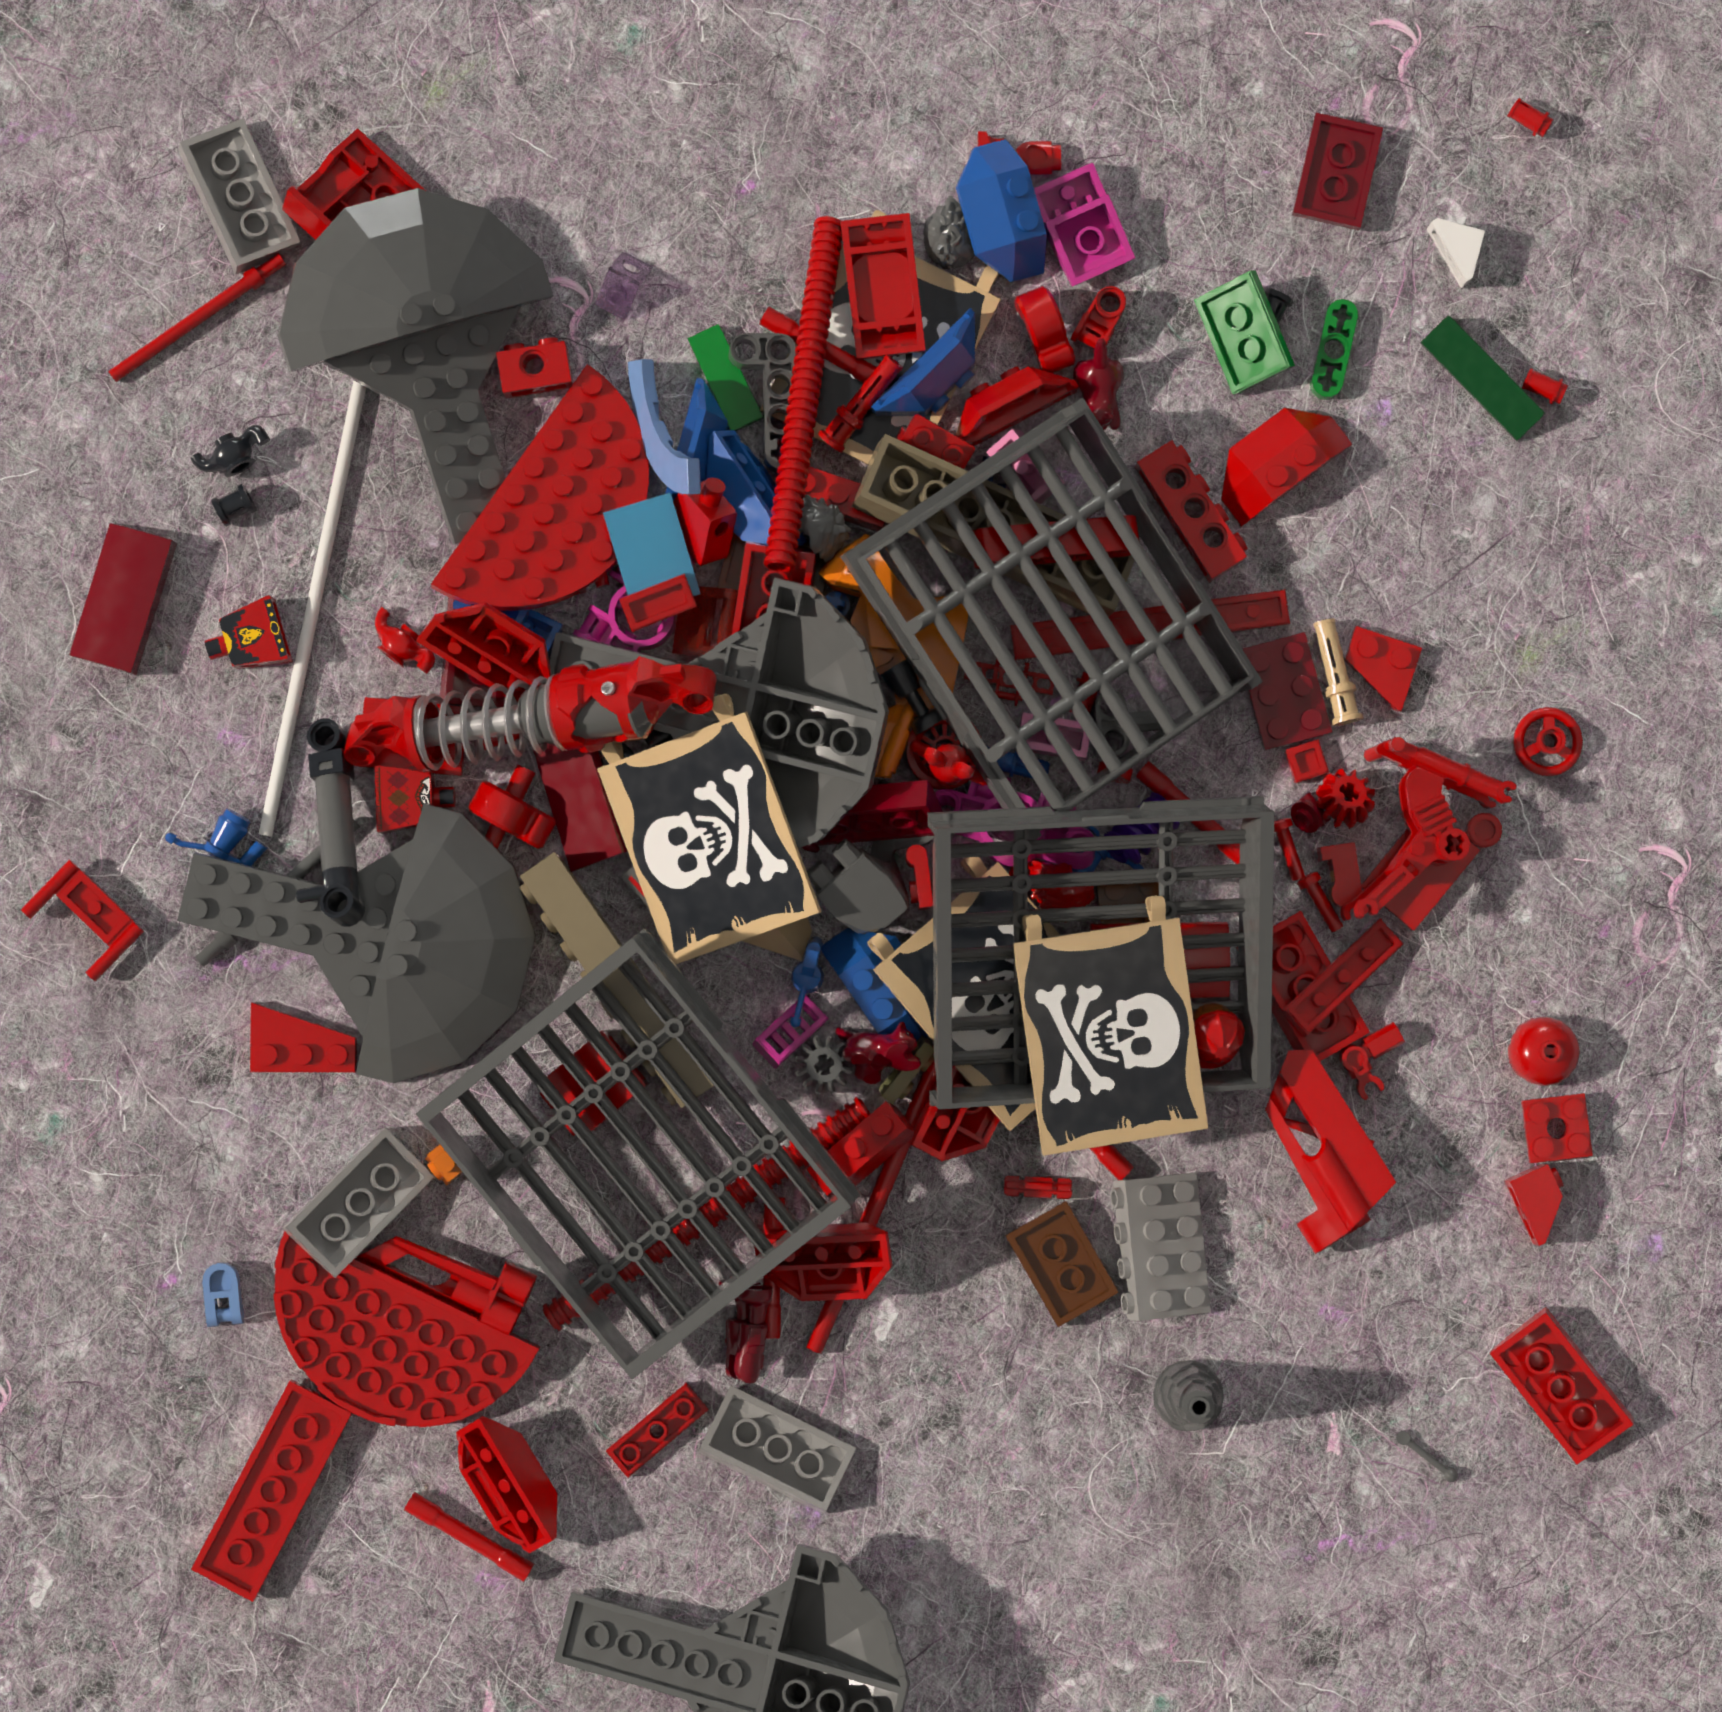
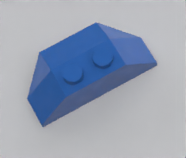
M1006 139L974 147L956 185V192L974 255L989 267L1002 274L1011 283L1043 274L1047 233L1028 166Z
M971 308L871 406L872 412L876 416H914L915 414L926 416L931 410L936 414L948 403L950 398L947 394L955 386L962 389L973 378L975 374L971 370L975 367V312Z
M697 378L677 451H681L691 458H699L700 482L706 480L709 435L713 431L729 430V424L704 379ZM669 487L666 488L665 494L671 493L674 501L678 493Z
M735 430L713 431L709 435L706 480L708 478H718L724 482L726 488L723 496L737 513L733 532L742 541L767 545V538L770 536L768 529L772 526L770 524V517L773 516L771 509L774 506V489L777 485L750 448L740 441V436ZM801 533L797 539L798 546H803L807 542L806 537Z
M847 928L822 945L821 952L878 1034L893 1033L898 1024L903 1021L907 1030L913 1034L916 1040L922 1035L926 1038L928 1037V1034L873 971L883 960L871 950L867 942L877 933L868 932L861 934ZM883 934L894 950L902 945L896 936Z

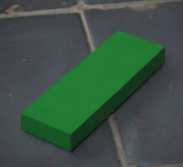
M719 324L687 338L715 399L728 421L730 430H735L736 432L763 419L741 370L735 367L729 360L728 353L730 347Z

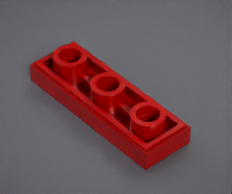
M686 1382L606 1449V1452L629 1478L705 1414L709 1408ZM655 1424L661 1425L664 1433L661 1436L653 1435L651 1426Z

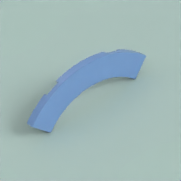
M652 359L629 361L628 375L633 413L640 426L643 448L653 470L671 490L680 494H700L699 458H691L681 451H675L671 447L673 446V440L668 433L665 423L659 421V401L655 384L654 361Z

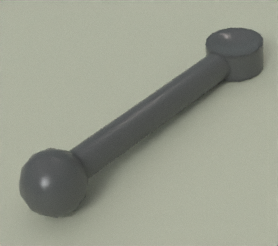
M1399 1431L1397 1433L1396 1440L1399 1444L1407 1445L1441 1471L1448 1482L1457 1480L1458 1473L1455 1469H1448L1412 1441L1408 1432Z

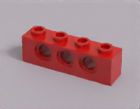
M1173 440L1137 461L1134 468L1208 583L1242 563L1247 558L1244 551L1248 547L1238 532L1233 534L1225 523L1229 518L1223 507L1219 503L1214 505L1207 495L1210 492V488L1201 474L1194 475L1188 465L1191 463V459L1187 451L1181 444L1176 447ZM1169 473L1180 474L1184 480V486L1179 489L1170 488L1165 480L1166 475ZM1188 502L1198 503L1203 510L1202 516L1199 518L1189 517L1185 513L1184 505ZM1207 531L1217 532L1221 537V545L1218 547L1207 546L1203 540V534Z

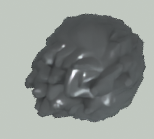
M949 196L946 198L945 206H938L936 212L926 219L923 231L924 246L928 257L943 269L961 268L975 256L961 206L954 196Z
M806 494L805 498H803L804 507L801 509L803 516L799 519L801 521V528L798 530L800 534L804 532L805 536L809 538V545L813 553H819V558H823L824 562H828L844 546L845 541L849 539L848 532H851V528L845 524L844 515L840 512L837 505L831 504L827 506L824 498H820L817 502V498L812 499Z

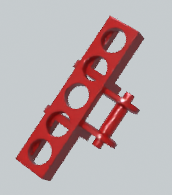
M997 658L995 665L976 662L978 667L982 669L985 678L986 672L989 669L994 670L993 678L986 679L990 685L996 686L994 692L998 698L1014 701V706H1017L1018 701L1023 700L1014 684L1008 685L1003 681V675L1006 672L1003 667L999 666L1000 663ZM1025 662L1024 671L1022 672L1026 678L1027 676L1033 678L1032 688L1039 694L1052 696L1054 684L1047 674L1028 671L1030 663ZM965 673L963 680H968V681H970V679L968 678V676H967L966 673ZM1039 679L1049 680L1050 688H1038L1037 681ZM999 686L1016 689V694L999 691Z

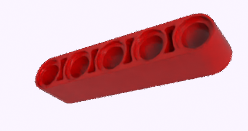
M1123 515L1139 540L1136 516ZM1108 517L1086 519L1110 558L1131 556ZM1052 521V522H1048V523H1049V525L1051 526V525H1053L1054 523H1056L1057 521ZM1032 523L1010 525L1022 545L1037 536V531ZM994 527L973 530L994 564L1009 554V550ZM1072 528L1058 538L1072 561L1094 560L1075 528ZM1044 547L1030 557L1035 565L1057 563L1047 547ZM973 559L974 567L976 569H980L975 560Z

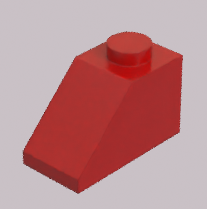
M1541 1163L1504 1180L1532 1243L1537 1246L1543 1245L1547 1241L1563 1198L1559 1188L1564 1186L1556 1168L1550 1169L1548 1164Z

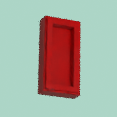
M684 573L619 598L631 632L697 607Z

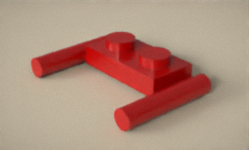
M69 859L21 908V911L31 919L56 894L63 903L109 946L101 957L85 972L96 982L138 939L144 930L97 883Z

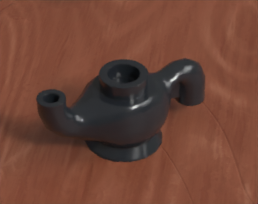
M252 425L239 437H235L233 433L219 437L214 442L216 448L210 459H205L201 453L193 455L190 459L201 471H225L226 477L235 476L247 470L255 463L256 460L251 458L252 446L256 443L258 446H262L269 442L270 438L265 429L260 425Z

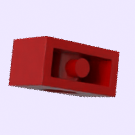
M556 337L541 339L538 341V345L524 347L523 343L509 344L503 347L504 351L496 352L502 392L506 399L569 389L573 384L567 345L565 341H558ZM532 359H540L544 362V367L537 374H529L526 372L527 363Z

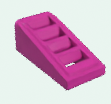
M805 995L802 1009L814 1023L810 1026L800 1015L802 1020L799 1027L804 1031L801 1035L787 1022L789 1018L794 1017L796 1001L752 1043L754 1048L774 1069H777L829 1019L807 995ZM779 1028L793 1041L790 1045L777 1032ZM770 1037L783 1052L778 1054L766 1040Z

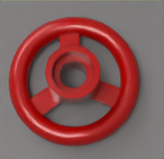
M1543 707L1529 712L1521 719L1516 727L1513 743L1516 756L1526 769L1541 776H1556L1568 771L1578 761L1582 752L1583 737L1579 725L1571 715L1557 708ZM1543 718V729L1538 733L1536 742L1524 747V736L1528 727L1536 720ZM1555 719L1563 722L1570 730L1572 749L1565 746V733L1555 726ZM1546 735L1554 738L1555 743L1553 747L1545 745L1544 738ZM1542 751L1549 755L1558 754L1565 760L1557 765L1544 766L1534 762L1530 757Z

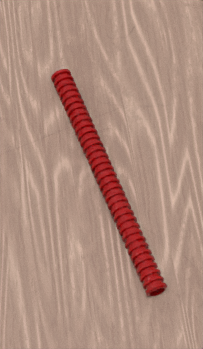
M822 216L814 220L815 229L812 233V248L809 253L808 277L805 280V297L802 300V316L799 320L801 326L798 328L799 336L796 340L798 346L795 347L796 356L794 357V366L792 367V385L789 388V405L786 408L788 415L785 417L786 425L783 428L785 435L782 437L783 445L780 448L782 455L779 457L780 465L777 469L779 475L776 477L777 486L774 489V506L771 509L773 516L770 517V524L772 526L768 529L770 536L767 538L768 547L765 550L767 556L764 558V565L776 572H789L795 569L794 560L797 557L795 550L798 548L797 539L800 536L798 529L801 528V521L799 519L803 516L801 509L804 507L803 498L806 495L804 489L807 487L806 478L809 474L807 469L810 467L809 458L812 454L810 448L813 447V428L816 426V408L819 406V388L822 385V369L825 364L823 359L826 357V339L829 337V320L832 316V300L834 299V290L836 289V271L839 268V251H841V241L843 240L841 220L832 216Z
M855 1097L853 1099L854 1103L851 1105L846 1103L844 1105L845 1109L842 1111L839 1109L835 1110L836 1115L833 1117L830 1115L826 1116L827 1121L824 1123L821 1121L817 1122L818 1127L815 1129L809 1128L826 1150L833 1147L871 1114L861 1098ZM789 1141L790 1145L788 1147L782 1146L799 1168L803 1165L805 1167L810 1165L791 1141ZM765 1157L762 1159V1164L758 1165L756 1163L753 1165L772 1190V1185L775 1183L778 1185L782 1184L781 1179L784 1177L789 1179L772 1157L769 1159ZM739 1176L735 1179V1182L730 1183L726 1187L743 1209L746 1208L745 1203L748 1201L750 1203L755 1202L754 1197L758 1195L743 1176L741 1178ZM716 1197L711 1198L699 1208L714 1228L719 1225L718 1221L721 1219L723 1222L728 1219L727 1215L729 1213ZM685 1219L672 1229L682 1244H686V1246L691 1244V1239L695 1238L697 1240L700 1238V1232L689 1219ZM662 1240L657 1241L645 1251L654 1263L658 1262L659 1264L664 1262V1257L670 1258L673 1256ZM631 1262L618 1272L626 1283L628 1281L632 1283L636 1281L637 1275H645L636 1262ZM581 1279L579 1281L580 1284H582L585 1280ZM604 1283L590 1296L600 1305L599 1300L603 1299L606 1301L609 1299L608 1295L610 1293L615 1295L616 1292L609 1283ZM562 1293V1297L559 1299L554 1297L550 1305L547 1303L542 1305L544 1315L552 1327L558 1331L563 1329V1324L570 1325L572 1318H580V1315Z

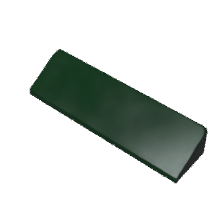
M1447 315L1420 342L1516 441L1545 415V412L1451 316Z

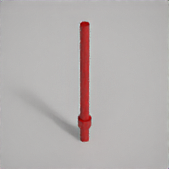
M278 253L259 267H251L243 273L244 277L108 372L115 382H118L253 288L255 291L266 283V278L287 264Z

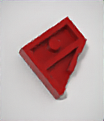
M1356 626L1344 661L1355 672H1358L1374 691H1377L1390 703L1395 711L1401 712L1422 648Z

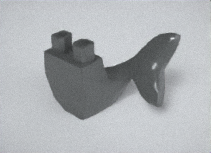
M880 780L878 784H887L889 782ZM934 836L873 841L871 854L862 848L858 849L850 841L844 839L832 850L833 855L839 860L841 865L831 872L820 860L807 870V874L815 886L817 896L837 920L856 933L877 932L887 927L909 907L908 893L894 857L895 852L901 849H908L915 844L925 846L934 841Z

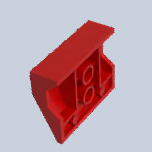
M357 128L328 154L314 174L300 186L292 185L287 190L282 210L316 240L346 207L416 188L425 189Z

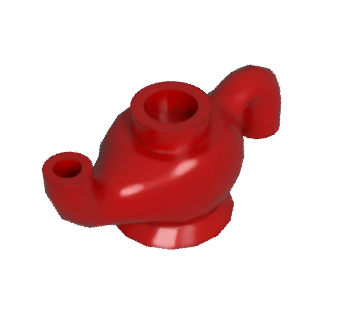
M381 607L375 617V629L382 642V645L377 646V648L402 668H404V662L417 661L418 664L416 666L425 674H428L436 660L434 653L427 648L421 647L416 642L419 635L405 624L400 629L389 626L387 619L391 614Z

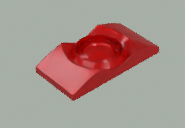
M910 213L840 221L857 360L884 357L885 355L893 356L926 352Z

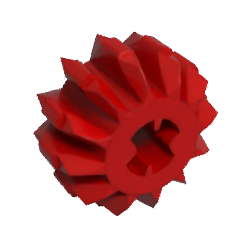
M1342 768L1336 771L1335 776L1330 773L1327 774L1323 779V784L1319 785L1316 790V795L1319 797L1316 807L1325 810L1322 815L1323 820L1330 817L1335 819V828L1339 827L1342 821H1344L1348 829L1353 828L1356 822L1364 823L1368 818V813L1372 812L1375 807V802L1371 800L1375 795V789L1366 788L1369 782L1368 777L1361 780L1356 778V769L1351 771L1349 776H1347Z

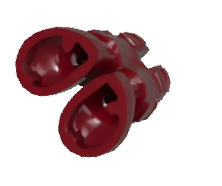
M727 1279L719 1280V1285ZM756 1282L734 1299L736 1317L726 1320V1375L749 1384L755 1383L758 1380L764 1367L763 1352L768 1331L767 1323L764 1322L773 1295V1287L770 1285H761L760 1282Z

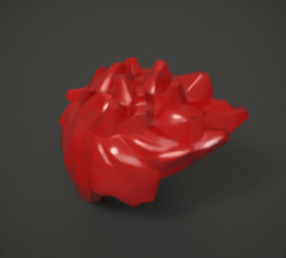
M1033 859L1031 862L1033 865L1028 867L1030 870L1029 875L1072 873V865H1068L1065 862L1055 865ZM1094 886L1030 889L1033 892L1031 899H1037L1041 909L1085 907L1095 899Z

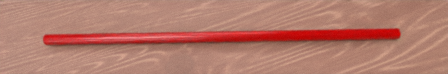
M1011 866L1008 873L1010 876H1013V866ZM935 1060L923 1072L905 1113V1118L914 1129L930 1095L929 1091L933 1089L936 1083ZM912 1139L885 1161L859 1223L877 1226L910 1149ZM844 1300L825 1301L806 1348L822 1354Z

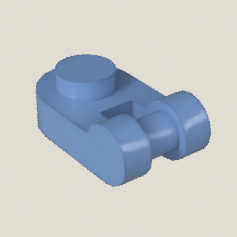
M220 1262L211 1265L206 1269L202 1281L207 1326L216 1327L220 1325V1322L230 1321L233 1325L243 1324L244 1308L238 1271L228 1263ZM229 1298V1308H218L217 1299Z

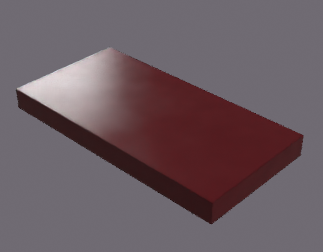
M548 743L542 755L533 749L570 871H577L628 852L597 770L603 767L599 752L581 753L578 749L562 751Z

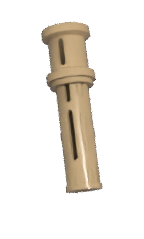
M1334 618L1318 621L1313 625L1316 630L1329 685L1326 688L1325 695L1327 698H1330L1335 717L1332 720L1333 726H1340L1362 720L1363 714L1358 712L1354 692L1357 690L1356 685L1349 681L1335 625L1336 621ZM1329 640H1330V643H1331V647H1332V651H1333V655H1334V659H1335L1336 668H1334V666H1333L1332 657H1331V653H1330V649H1329V645H1328V641H1329ZM1337 675L1339 676L1340 683L1337 682ZM1343 698H1344L1345 706H1346V710H1347L1346 712L1344 711V707H1343V703H1342V699H1343Z

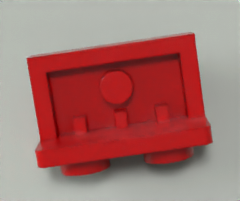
M915 414L908 427L902 426L895 437L962 469L966 467L975 451L973 445L920 414Z

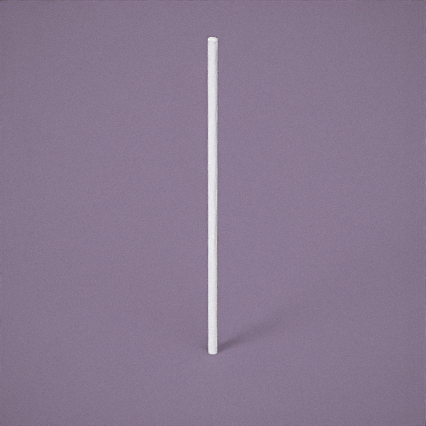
M353 381L259 835L272 837L366 392V387L356 381Z

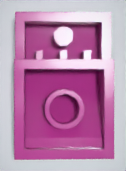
M1093 162L1034 188L1046 229L1047 239L1072 287L1135 259L1110 196L1106 194Z

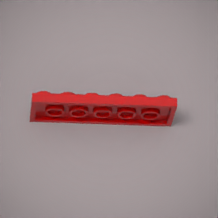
M291 1379L191 1570L254 1602L352 1413L338 1406L330 1399Z

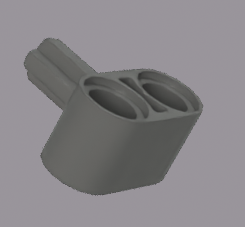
M1116 691L1119 698L1128 710L1125 698L1121 693ZM1100 694L1093 706L1094 721L1104 736L1112 732L1121 737L1122 747L1114 751L1116 756L1119 757L1128 748L1130 740L1115 716H1107L1101 711L1100 703L1103 697ZM1151 710L1129 712L1141 732L1159 731L1162 729Z

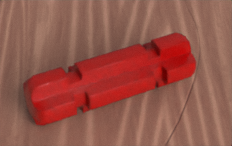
M1008 1175L1004 1179V1195L1018 1197L1019 1193L1024 1194L1023 1197L1052 1199V1195H1057V1199H1070L1072 1196V1180L1058 1178L1057 1181H1052L1053 1178L1024 1176V1180H1019V1176Z

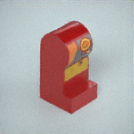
M1355 842L1317 848L1318 861L1328 860L1332 882L1328 889L1329 899L1334 906L1339 908L1351 902L1362 892Z

